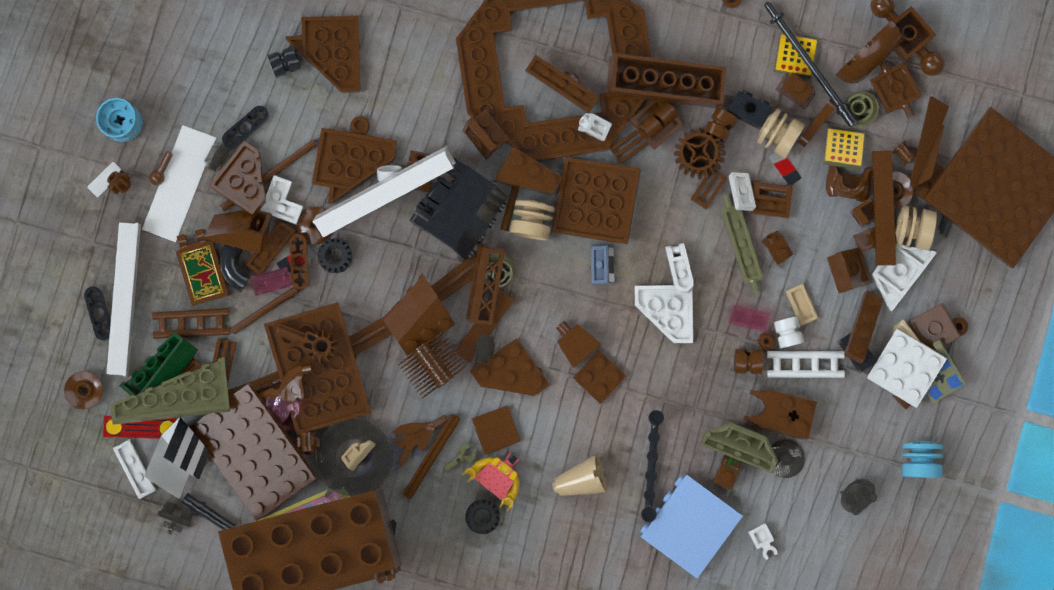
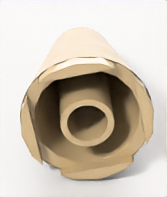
M591 456L555 477V482H552L554 492L560 496L607 492V479L603 476L604 468L598 456Z

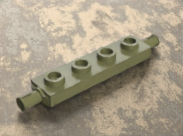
M727 194V197L723 195L726 207L721 210L743 282L746 284L751 283L753 294L760 293L762 291L758 281L763 276L742 211L736 210L730 194Z

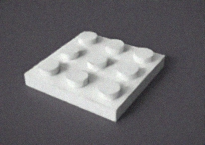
M897 328L867 378L917 408L947 358Z

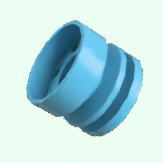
M108 99L97 110L96 122L98 128L114 141H131L138 136L142 129L143 120L141 113L124 99ZM121 118L125 119L124 121H122L123 125L118 124L121 122Z
M913 441L902 444V449H911V453H902V457L911 459L910 463L902 464V477L942 478L943 465L934 463V459L942 458L943 454H934V450H943V445L931 441Z

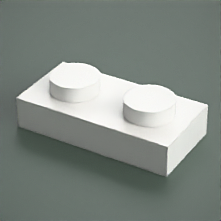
M732 172L729 175V181L736 210L753 211L756 205L749 173Z

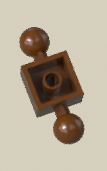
M894 0L871 1L870 8L872 13L878 18H886L888 22L892 20L902 34V43L894 50L898 57L905 63L916 53L921 59V70L926 75L936 76L940 74L945 66L944 58L937 52H929L925 47L936 34L911 6L898 16L894 11Z

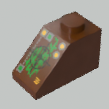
M724 454L712 482L731 490L742 461Z

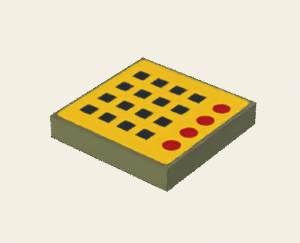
M780 33L774 72L786 74L793 72L798 76L811 78L812 72L786 36ZM795 36L814 62L818 39Z
M827 128L823 164L861 170L865 133Z

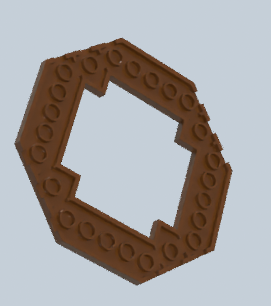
M484 0L464 29L456 37L467 114L475 118L486 109L509 138V141L506 143L535 161L608 151L645 99L606 95V92L599 93L602 112L592 114L612 124L604 141H600L586 132L578 130L580 126L579 121L584 115L527 123L524 105L505 107L494 34L512 31L510 12L585 1L587 20L607 18L612 55L620 53L651 57L644 9L630 0Z

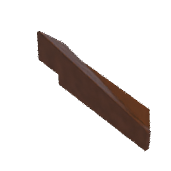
M932 96L929 98L909 191H914L919 185L932 180L945 126L942 123L949 106Z

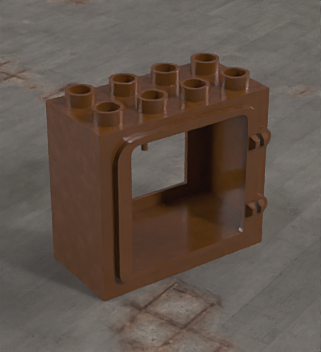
M373 490L218 531L233 590H336L374 579L379 584L384 583V581H392L396 577V573L401 571L400 566L402 563L383 490Z

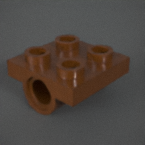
M662 101L650 102L629 121L654 150L683 126V123L677 118L678 114L674 107Z

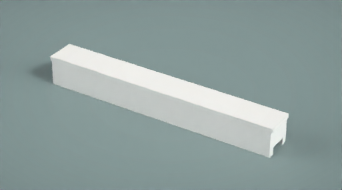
M446 146L316 215L312 222L317 226L321 235L325 237L453 169V165L456 162Z
M119 223L107 374L129 377L141 224Z

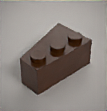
M514 147L509 152L492 182L552 195L563 177Z

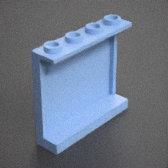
M685 475L677 479L674 484L676 486L675 490L672 493L669 491L663 499L664 505L661 508L657 507L655 509L657 513L656 519L650 522V524L647 522L640 530L642 533L640 537L695 578H698L743 516L691 477Z

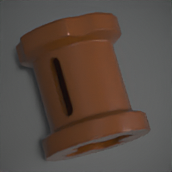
M904 140L892 152L896 153L906 166L917 153L913 152Z

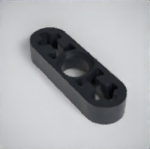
M263 106L254 107L223 134V144L229 149L239 146L269 119L268 110ZM258 110L260 112L265 111L263 119L257 118L255 120L256 126L248 119L250 116L254 119L257 116L256 112ZM243 122L251 124L249 132L245 133L240 130ZM237 128V131L243 137L240 138L239 136H236L234 138V144H232L231 142L227 144V136L230 135L231 137H233L235 134H237L234 131Z
M95 286L88 287L84 292V298L94 334L97 339L107 341L110 339L111 322L103 293ZM92 290L98 293L96 302L99 303L101 301V305L91 307L90 304H94V300L89 298ZM97 308H101L104 312L101 319H96L93 316V312ZM106 320L107 323H103V327L108 329L106 337H103V335H99L101 326L99 324L96 326V322Z

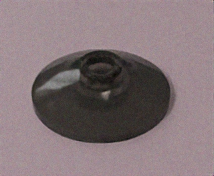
M780 440L771 446L778 460L772 472L773 474L781 478H790L802 470L805 463V455L799 444L792 440ZM784 455H788L790 457L789 462L786 463L783 461Z

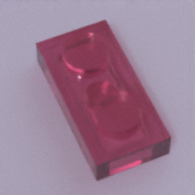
M287 267L250 277L255 296L292 286Z
M732 305L728 324L766 332L770 313Z

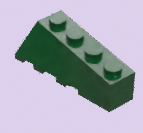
M174 332L157 348V353L154 356H149L144 361L145 365L139 371L135 370L130 374L132 378L127 383L123 381L119 386L130 396H135L145 392V389L162 385V382L181 375L184 368L194 358L198 349Z

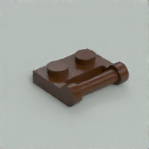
M754 180L753 196L756 208L750 214L788 219L793 185L761 183L760 180ZM759 190L785 193V198L759 195Z

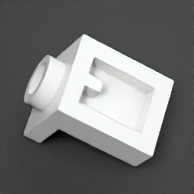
M585 113L579 121L580 126L578 130L586 132L600 141H604L612 124L595 114Z

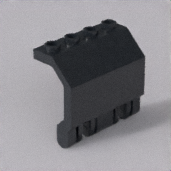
M453 157L456 162L453 165L454 168L446 172L455 178L453 184L439 176L437 178L438 182L433 184L426 195L427 198H424L422 201L426 206L434 210L433 214L429 215L423 209L417 208L415 211L417 214L414 213L409 221L450 247L458 255L456 258L464 262L466 259L470 260L474 255L475 250L473 248L477 243L481 244L486 236L484 232L487 227L491 228L497 220L494 218L497 212L501 213L506 207L507 203H505L507 196L494 183Z

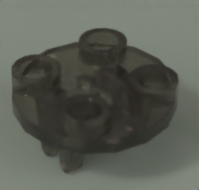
M856 478L844 491L840 492L842 507L853 515H859L862 510L866 509L877 499L874 484L868 479Z

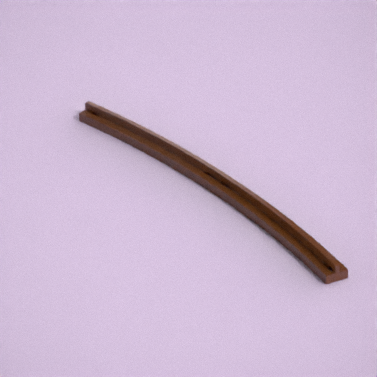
M477 251L470 260L466 259L431 285L441 302L473 279ZM383 317L349 336L354 356L392 335ZM278 371L229 389L228 398L249 383H251L258 394L272 387L278 389L281 385Z

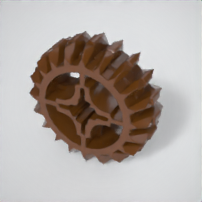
M698 128V133L691 129L692 135L689 136L685 132L684 136L686 139H678L682 145L675 144V148L680 150L674 152V156L678 157L675 159L676 164L681 163L678 166L679 170L685 168L684 175L691 171V178H694L695 174H698V179H702V174L709 178L708 172L711 171L715 175L714 168L721 169L718 162H725L724 158L720 157L726 155V152L721 150L725 146L723 143L719 144L721 142L719 137L715 138V135H709L707 129L704 133H702L701 128ZM695 140H706L705 142L703 141L700 145H694L691 143ZM711 143L715 147L714 159L707 154ZM686 148L692 153L689 164L684 158ZM703 150L704 156L700 157L699 155V157H697L695 151ZM700 162H705L707 164L709 163V165L705 167H694L697 166V164Z

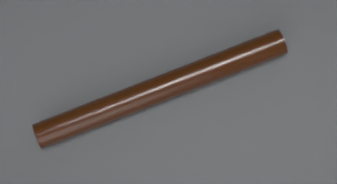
M292 287L231 327V331L235 335L299 292L295 287Z

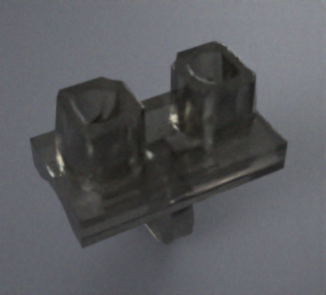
M166 501L163 509L159 510L157 516L172 521L171 523L167 521L163 523V527L169 528L168 534L172 535L174 531L180 533L183 527L176 525L177 523L187 527L193 526L194 521H192L194 511L183 507L180 516L174 515L177 504Z

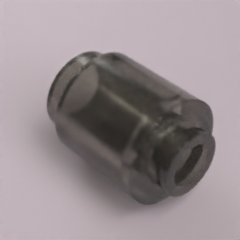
M216 142L215 145H212L204 160L206 163L205 167L213 172H216V170L221 171L229 156L228 152L230 149Z
M480 334L473 356L476 357L475 361L487 363V360H492L496 344L494 343V337Z

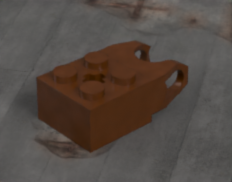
M750 390V395H754L763 402L764 411L759 416L750 417L745 415L743 420L752 422L761 429L801 439L809 438L817 401L772 390ZM792 411H795V415H797V419H794V421H791V417L788 416Z

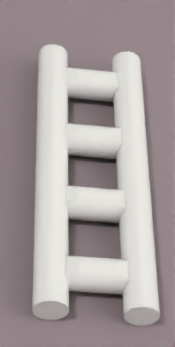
M767 351V359H773V370H767V378L845 377V371L838 370V359H844V351ZM781 359H792V370H781ZM800 359H811L812 370H800ZM819 359H831V370H819Z

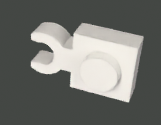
M766 523L748 532L756 549L763 548L762 555L764 559H769L766 554L768 550H772L774 555L778 554L776 548L770 545L774 539Z

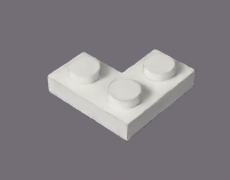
M274 175L265 197L266 203L261 208V211L272 213L274 217L297 225L303 206L286 200L292 182Z

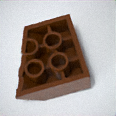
M423 273L418 277L419 280L413 287L410 286L406 291L407 294L402 300L397 301L383 317L386 325L407 356L425 342L432 340L436 335L444 333L455 325Z

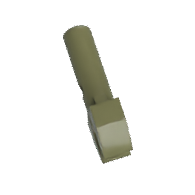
M461 445L458 448L460 450L459 455L443 467L444 470L448 473L463 461H468L469 463L474 461L476 451L470 456H463L465 450L472 445Z

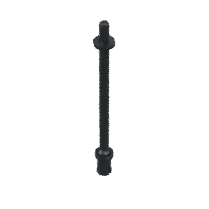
M766 2L764 7L772 17L770 24L776 23L836 105L837 115L843 118L849 128L856 125L859 120L850 110V105L841 101L782 19L785 14L783 12L778 14L770 2Z

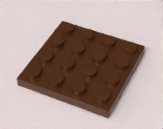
M565 157L563 178L561 180L552 232L628 245L641 169Z

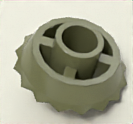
M860 90L853 92L844 102L850 105V110L859 120L854 127L859 126L862 128L863 126H869L871 122L875 121V117L878 116L880 108L878 100L868 91Z
M499 254L490 255L488 261L491 265L498 261ZM504 255L499 288L510 285L516 273L515 264L506 255ZM493 270L485 276L488 284L495 279L496 274Z

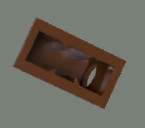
M793 72L785 74L775 89L804 110L816 95L815 88Z
M563 321L556 327L557 331L563 336L557 343L572 368H575L601 345L597 339L578 324L571 329Z

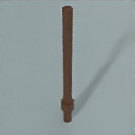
M311 140L263 174L264 183L317 146L315 141ZM227 200L220 207L225 212L234 203Z

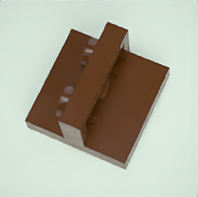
M486 109L475 118H470L462 130L485 160L509 141L507 135Z
M858 248L841 251L827 257L839 294L872 283L863 254L859 252Z

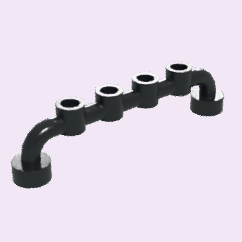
M653 410L648 416V420L651 423V431L648 435L650 442L649 452L646 455L648 471L645 473L647 484L646 491L643 494L645 508L641 511V518L645 522H652L657 516L656 510L652 507L653 499L655 498L654 481L657 478L655 472L656 461L658 460L657 442L660 439L658 428L664 420V415L659 410Z

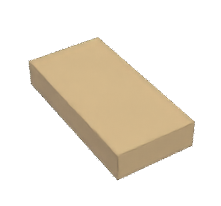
M804 284L785 291L795 315L798 316L800 326L818 319Z

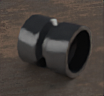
M293 46L283 49L281 54L275 52L268 55L276 78L286 75L288 70L294 72L301 69Z

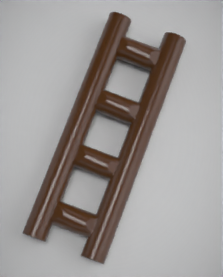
M229 308L152 312V319L159 320V331H153V339L169 338L174 332L181 337L230 335V327H224V316L230 315ZM216 316V328L205 329L204 317ZM185 318H197V329L186 330ZM166 319H178V330L167 331Z

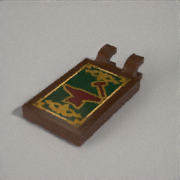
M204 229L195 231L198 241L188 244L186 235L177 236L181 249L176 251L191 306L229 296L224 276L220 270V262L214 242L204 239Z

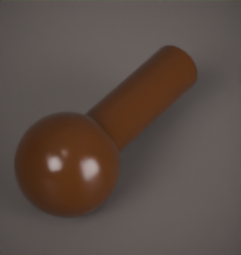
M166 151L157 170L150 174L149 180L153 185L158 186L164 182V172L173 156L172 153Z

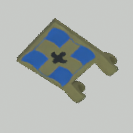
M941 340L934 342L933 346L947 360L926 392L932 403L966 385Z

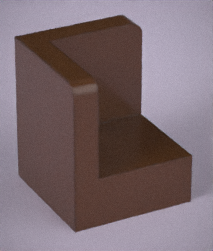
M871 197L850 211L860 227L874 219V205L871 202L873 201Z

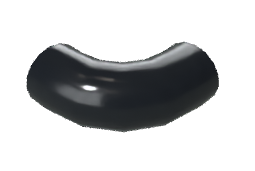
M224 244L220 255V270L226 282L242 293L250 279V276L243 272L239 266V258L243 250Z

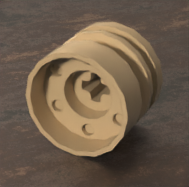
M777 108L775 112L769 115L761 128L757 143L761 145L764 138H767L769 141L765 148H769L772 143H775L774 153L785 159L805 124L794 118L788 125L785 123L788 114L785 113L781 120L777 117L781 110Z
M516 200L515 206L523 210H514L513 214L520 216L521 220H512L510 234L548 241L551 228L544 225L543 221H552L553 217L545 215V213L552 214L555 208L539 201Z
M903 205L896 222V245H902L905 237L906 247H909L912 239H915V247L917 249L929 251L934 237L937 212L923 209L920 217H917V208L913 207L909 215V206Z

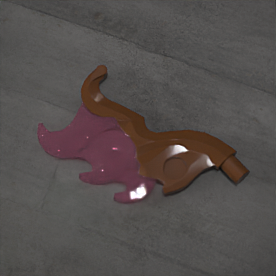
M300 365L293 368L284 376L278 389L272 387L259 394L274 417L281 418L279 424L287 419L291 410L294 411L293 417L300 413L301 404L299 399H304L305 396L303 376L314 372L313 365Z

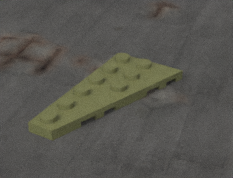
M224 357L210 365L205 364L198 370L189 371L162 382V385L155 388L145 389L143 393L135 396L131 395L112 403L113 425L230 412Z

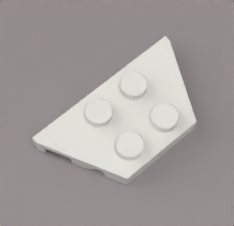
M895 244L896 265L877 266L871 274L891 312L936 255L935 251Z

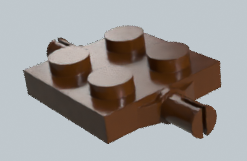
M884 59L879 64L882 72L879 76L871 79L870 83L887 114L903 109L907 118H910L915 114L909 105L922 95L904 62L896 67L889 68Z

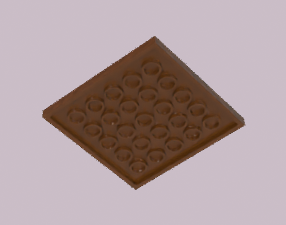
M989 107L926 193L923 200L1008 267L1014 268L1054 213V156L995 109Z

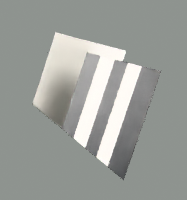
M180 417L160 437L144 477L180 499L189 474L198 480L200 479L210 452Z

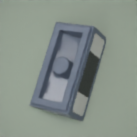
M591 246L592 285L615 284L614 246Z

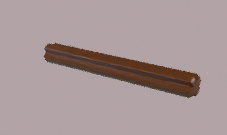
M451 414L404 490L403 495L411 499L459 423L460 418Z

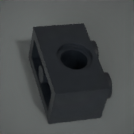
M738 90L728 112L739 120L761 130L772 110V107L769 106L770 103L761 98L759 100L753 98V94L746 90H742V92ZM747 104L754 105L755 112L748 113L745 106Z

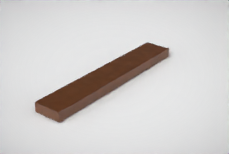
M892 150L872 151L876 266H895Z

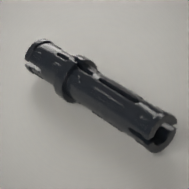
M189 493L181 501L182 504L195 511L197 516L201 515L222 530L236 526L235 523H232L208 507L206 502L199 501Z

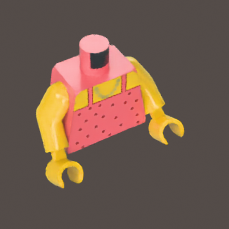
M509 453L504 461H501L498 457H487L477 461L462 473V476L464 474L470 476L467 482L475 479L501 499L500 508L503 504H506L509 507L507 512L511 510L513 502L519 493L520 483L517 477L518 473L512 469L519 460L514 455Z

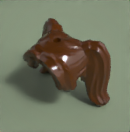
M829 165L826 179L828 196H840L864 202L870 192L872 167L865 168L862 176L839 173L838 166Z

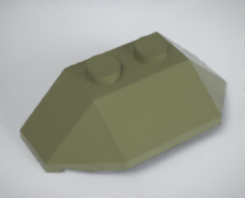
M733 423L706 431L700 443L702 446L769 473L773 472L778 462L767 437Z

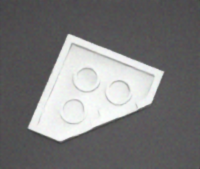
M674 285L634 286L635 306L673 343H693L692 291L688 294H680L676 291Z

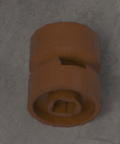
M717 107L711 117L713 121L708 122L704 131L707 129L709 135L713 134L715 138L719 137L721 142L725 143L730 135L729 129H733L738 118L728 111Z
M735 349V374H746L747 371L751 374H762V349H751L750 352H747L746 349Z

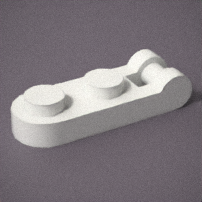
M680 243L675 247L666 246L665 250L674 287L678 293L688 294L693 290L694 284L685 245ZM679 253H680V255H681V256H678V257H674V256H673V255L679 254Z

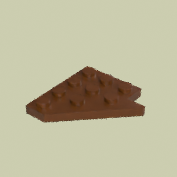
M359 16L301 17L302 36H285L286 41L341 93H359Z
M321 128L312 185L330 188L328 204L334 203L377 172V168L386 166L394 161L397 141Z

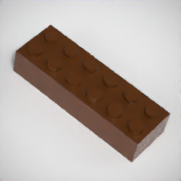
M614 53L609 57L606 95L719 108L724 104L726 67Z

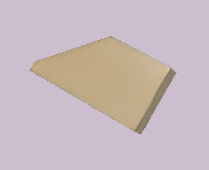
M370 440L366 443H353L341 459L348 469L353 471L376 444Z

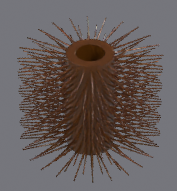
M441 334L436 335L432 340L419 346L412 354L398 364L401 365L406 360L411 359L400 368L402 369L412 363L403 371L405 372L413 367V369L406 373L408 375L416 370L407 379L424 368L411 381L425 372L426 374L412 385L421 381L426 376L428 378L419 383L415 388L432 379L418 390L420 391L432 383V385L419 394L421 395L436 385L422 398L445 385L454 378L453 376L467 366L465 365L451 374L464 362L450 371L449 369L463 358L448 368L447 366L460 355L450 360L447 364L444 363L456 355V353L442 361V359L455 350L453 349L440 357L452 347L450 346L440 352L451 343L448 342L438 349L449 338L436 345L447 335L438 340L436 338L441 336Z

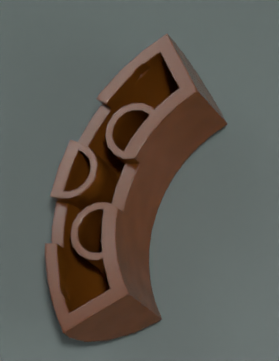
M891 20L867 43L869 47L865 45L839 70L836 76L850 84L859 83L864 80L902 43V34L895 23Z

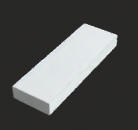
M131 439L114 447L113 450L138 498L142 499L157 491L154 483L144 477L146 468Z

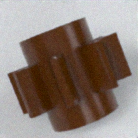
M120 170L119 173L114 171L107 179L109 183L107 187L116 195L119 192L123 194L131 186L129 181L131 177L123 170Z
M312 432L301 433L300 438L296 440V448L298 450L301 449V454L303 455L315 454V449L320 447L319 438H315V434Z

